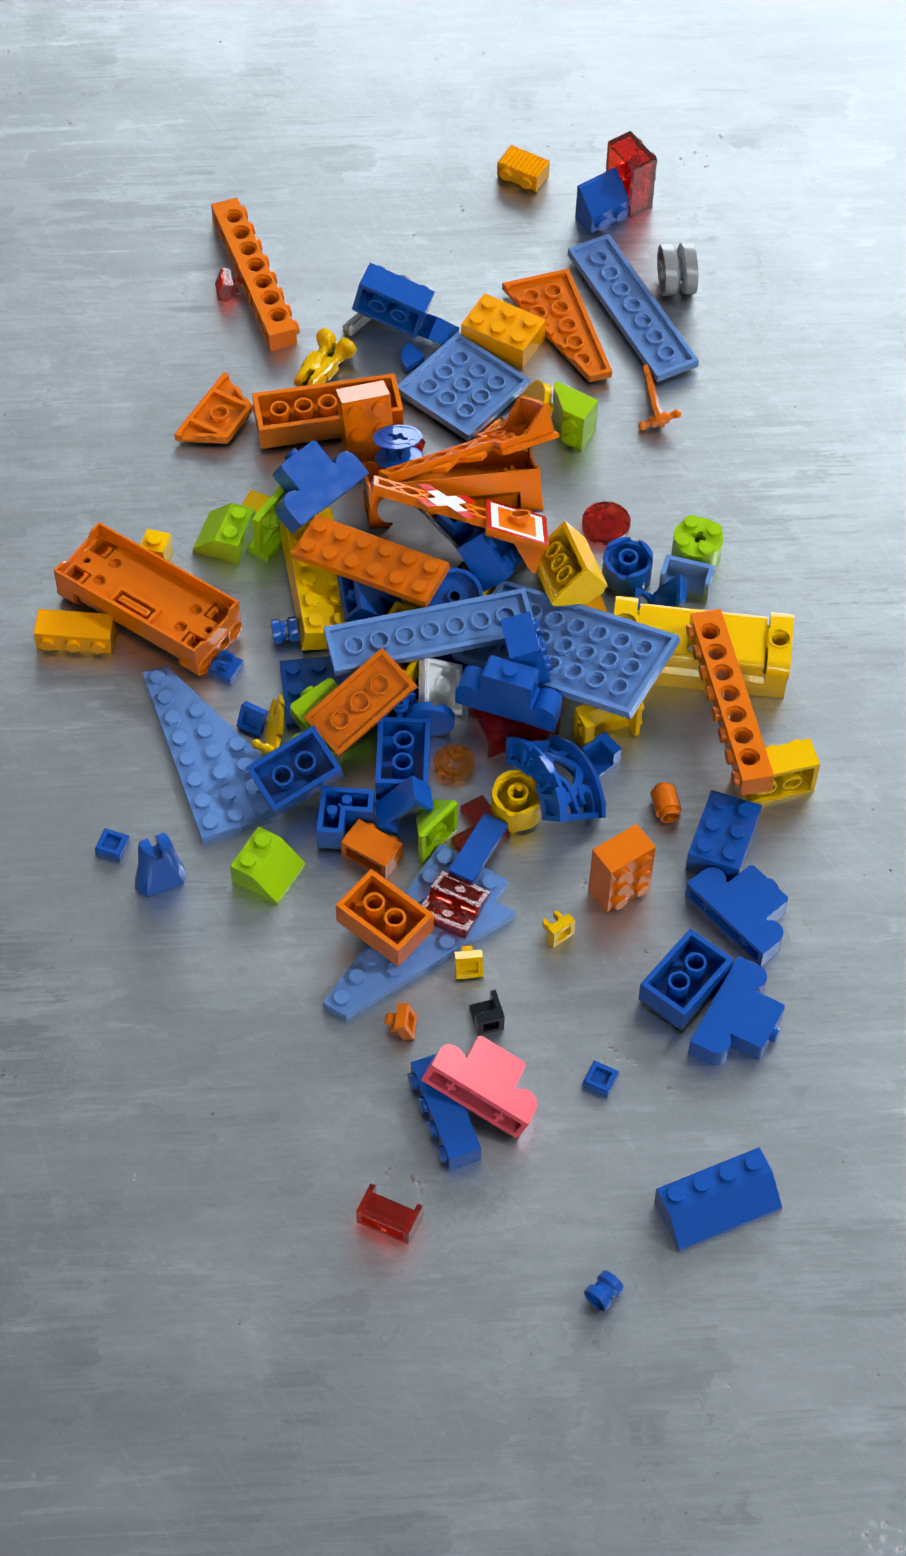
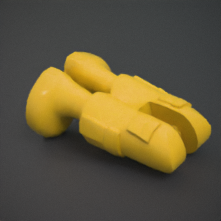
M321 328L316 334V340L319 345L318 351H311L308 354L293 383L300 387L329 382L339 371L338 365L354 356L357 351L355 344L346 337H342L337 342L335 335L329 329Z

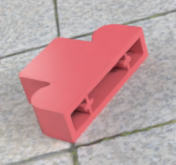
M478 1036L465 1056L462 1050L455 1045L446 1044L442 1046L428 1065L421 1079L426 1084L516 1139L529 1125L538 1104L536 1097L529 1090L516 1088L526 1067L525 1062L483 1036Z

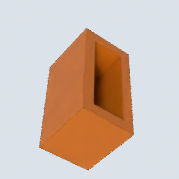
M358 819L341 841V855L368 871L373 869L387 879L403 858V843L397 837L381 832L374 824L365 823Z

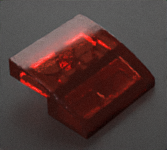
M441 871L431 885L430 893L422 906L434 914V926L466 939L482 912L490 891L445 871Z

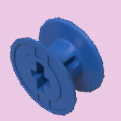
M391 425L376 431L373 435V442L383 449L376 453L375 463L379 467L386 469L423 457V453L413 447L422 440V433L417 428L407 425Z

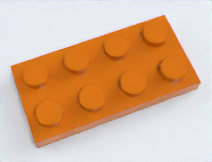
M381 648L306 714L304 718L311 726H315L323 740L340 757L417 688V685L390 655Z

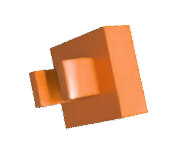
M398 1003L396 1013L385 1014L384 1024L390 1025L389 1031L397 1032L403 1041L414 1040L417 1014L409 1003Z

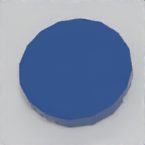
M420 702L409 706L404 714V717L431 718V736L444 735L455 726V713L444 704L438 703L437 707L431 706L432 702Z

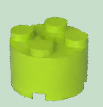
M695 515L686 516L675 528L671 555L715 565L716 568L721 559L723 546L722 526L707 518Z

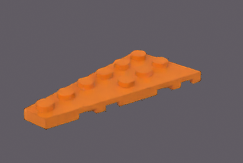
M569 268L502 283V290L520 309L546 320L545 336L588 382L612 377V369Z

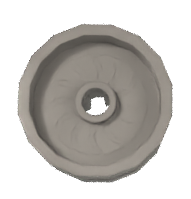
M693 242L680 243L677 252L673 244L659 245L657 271L662 296L676 295L679 288L683 294L697 293L699 272L697 253Z

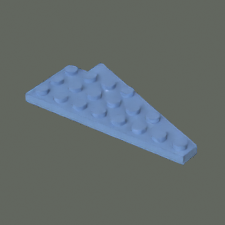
M440 843L404 892L434 914V931L399 967L366 944L323 1002V1008L347 1021L454 956V952H461V946L473 945L513 921L516 917V912L497 902L508 887L509 880L483 867L472 886L449 876L448 870L459 853Z

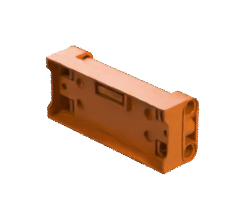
M531 447L528 448V452L517 451L505 456L491 451L487 453V457L482 461L457 463L446 473L433 474L430 471L398 482L415 488L417 484L428 483L446 496L467 495L476 501L475 506L484 508V501L487 498L513 507L529 510L533 513L543 512L539 465L535 464ZM375 461L362 462L369 472L363 479L364 507L370 529L391 527L393 523L384 522L380 519L377 512L378 504L383 497L370 494L373 476L379 477L378 471L384 468L379 467ZM426 511L432 518L437 517L436 513Z
M100 522L91 529L88 538L67 561L61 562L54 569L58 595L76 605L84 603L100 613L114 616L115 622L179 658L181 666L198 676H203L208 671V668L220 651H224L230 646L242 628L238 600Z

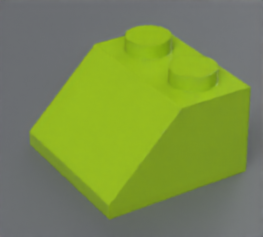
M556 381L553 389L554 410L552 417L559 432L560 440L568 446L582 451L596 432L598 400Z
M229 503L210 511L193 547V552L240 564L253 535L252 518L255 516V509Z
M258 826L230 865L231 878L233 883L278 905L305 867V862L281 837Z

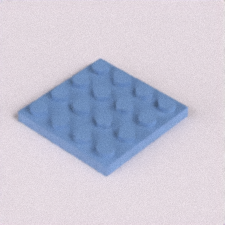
M457 332L399 383L398 389L402 398L469 442L524 392L528 385H530V379Z

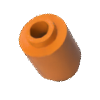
M661 782L655 785L650 795L656 816L660 818L662 823H671L681 817L680 812L682 808L675 785L668 782Z

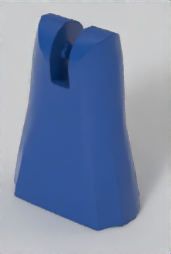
M166 833L155 835L156 845L151 846L148 838L141 840L138 845L135 889L139 894L146 897L184 884L187 876L185 867Z

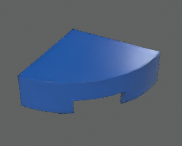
M409 342L403 347L401 352L402 368L408 373L425 361V356Z

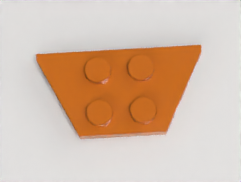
M223 372L174 433L175 440L179 442L228 444L252 414L253 405L242 395V391L238 386L232 384L229 380V375Z

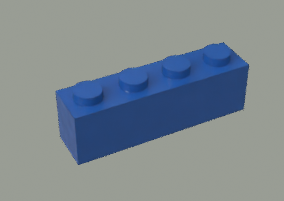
M436 1054L411 1062V1073L407 1074L412 1090L417 1089L420 1096L417 1098V1103L421 1113H426L429 1121L426 1124L431 1138L436 1137L439 1146H436L438 1157L441 1163L446 1162L450 1171L480 1161L482 1148L465 1107L421 1080L428 1065Z

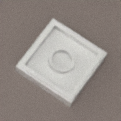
M434 658L419 660V703L432 702L431 706L437 707L438 703L444 704L453 710L455 716L462 715V705L455 703V690L462 675V665Z

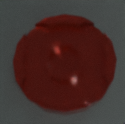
M602 501L592 504L585 510L582 517V530L590 541L608 545L617 538L627 537L631 518L628 511L621 505Z

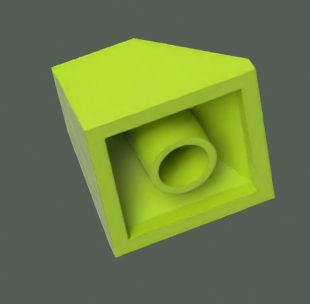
M433 799V810L430 812L423 808L418 810L416 814L418 862L422 865L432 856L440 843L444 844L457 832L458 803L456 801Z

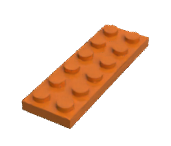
M317 514L291 552L296 560L423 607L429 605L450 570L449 562Z

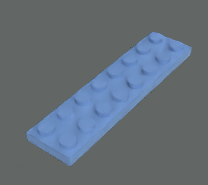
M609 234L568 248L569 258L643 364H648L649 370L656 382L698 367L699 359Z
M522 588L324 627V635L334 675L340 676L354 673L381 648L397 664L503 644L506 641L500 622L501 619L528 611L531 612L533 621L534 618L526 590Z

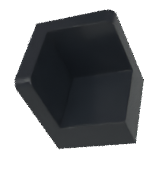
M496 989L490 990V1000L469 1006L477 1036L504 1030L505 1016Z

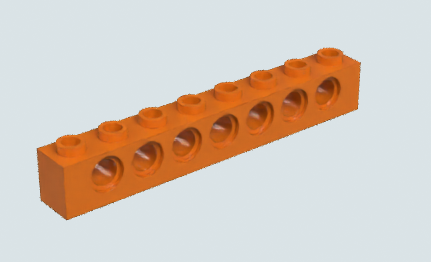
M237 197L211 204L212 220L269 350L274 351L296 345L297 334L300 333L298 323L291 318L292 311L289 303L285 304L284 302L285 297L282 287H277L276 274L274 270L270 271L269 259L267 254L262 253L260 238H255L254 225L252 221L248 222L246 207L244 205L241 206Z
M721 609L691 613L690 624L686 625L687 637L689 640H693L692 651L694 659L699 660L700 679L701 681L705 680L707 685L705 686L706 698L713 705L711 708L712 718L714 722H718L720 727L718 728V737L720 743H724L726 747L724 751L726 763L732 766V783L734 786H738L741 796L772 791L774 773Z

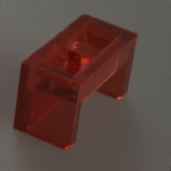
M370 1183L356 1210L357 1223L409 1245L423 1217V1205L417 1203L414 1210L377 1194L376 1185Z

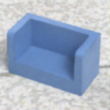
M666 554L660 573L659 588L670 579L681 574L686 584L687 598L707 603L713 583L715 565Z

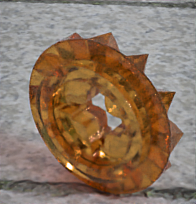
M446 745L440 748L434 756L435 772L439 773L443 780L445 778L451 779L452 782L456 779L465 780L466 776L472 775L475 757L463 745ZM450 758L451 760H454L455 763L459 762V769L455 768L453 765L449 766Z

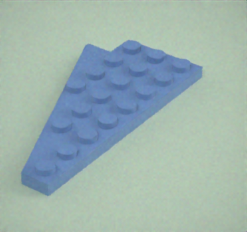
M168 666L142 672L202 843L278 822V817L275 816L246 768L263 756Z

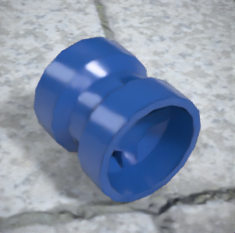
M296 616L288 617L287 620L283 621L279 619L271 620L274 645L282 644L283 641L287 640L291 642L299 641Z
M603 1270L597 1276L596 1284H591L584 1290V1295L595 1308L605 1312L611 1306V1299L619 1297L625 1288L614 1274Z

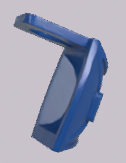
M680 574L667 581L653 594L636 587L633 589V598L643 596L652 605L681 608L687 599L686 584L683 576ZM638 600V609H637V610H640V605H641V603H640L639 600Z

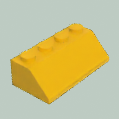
M564 521L548 536L549 548L543 552L537 573L553 606L590 603L596 597H599L608 585L586 538Z

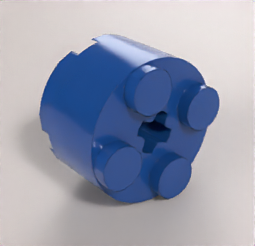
M620 537L611 541L604 552L602 574L608 585L607 587L614 591L615 595L624 597L632 595L633 589L636 587L643 590L648 587L652 575L653 552L644 541L631 540V537Z

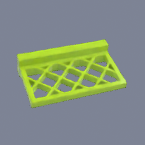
M281 486L277 488L252 518L254 538L247 545L248 552L267 562L283 545L280 533L281 520L275 511L277 503L287 494Z

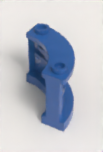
M549 735L548 740L539 741L506 737V764L518 767L527 776H532L537 783L535 789L540 801L542 820L568 822L571 820L606 817V800L598 774L587 755L576 744L558 735ZM554 762L563 766L573 777L572 785L557 773L553 766ZM568 805H569V808H570L571 813H568V811H567V806H568Z

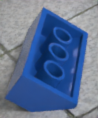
M760 1147L656 1189L654 1200L678 1251L782 1210L773 1171Z

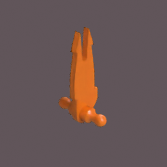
M648 364L643 365L655 415L651 416L649 420L640 421L638 424L640 430L658 426L663 428L665 424L670 423L671 419L680 418L682 415L679 409H675L672 412L661 411L654 380Z

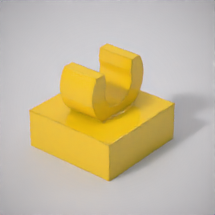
M557 910L553 912V918L556 920L555 923H550L546 918L542 921V926L547 931L546 941L553 948L572 936L575 931V919L569 913L563 917Z
M472 945L461 946V952H454L456 980L483 977L482 950H473Z

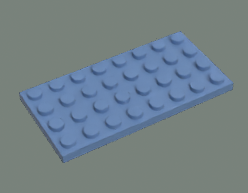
M507 580L499 583L492 594L525 588L534 621H539L542 635L538 637H544L547 655H549L553 670L548 672L551 682L538 685L540 689H554L563 697L628 719H632L680 643L679 635L582 604L553 606L544 592ZM506 643L452 653L453 660L477 666L483 670L490 655L510 660Z

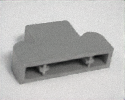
M386 498L380 501L377 508L380 519L384 522L393 523L380 538L449 562L450 568H461L465 564L457 550L460 546L425 510Z

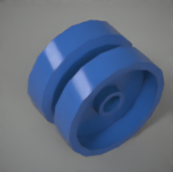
M450 568L427 607L483 596L482 585L476 576L469 571L460 568Z

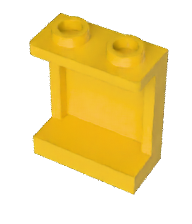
M642 701L632 719L586 704L576 707L572 737L581 749L603 732L609 733L626 726L630 728L634 737L640 734V726L643 724L642 711L644 710V703Z

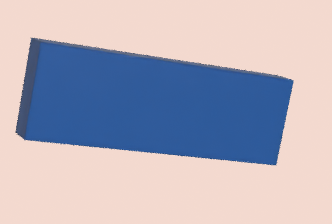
M484 813L450 866L448 875L472 886L508 829V823Z

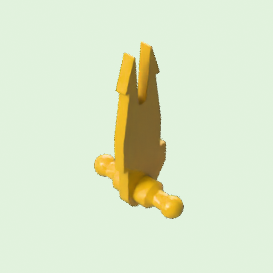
M281 694L278 695V701L274 698L272 699L264 744L259 739H254L251 743L254 749L261 751L262 756L280 747L284 727L283 706L285 705Z

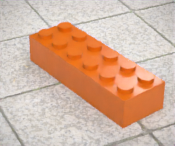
M395 373L252 393L253 412L260 448L341 438L336 389L383 380L390 393L393 425H403V406Z

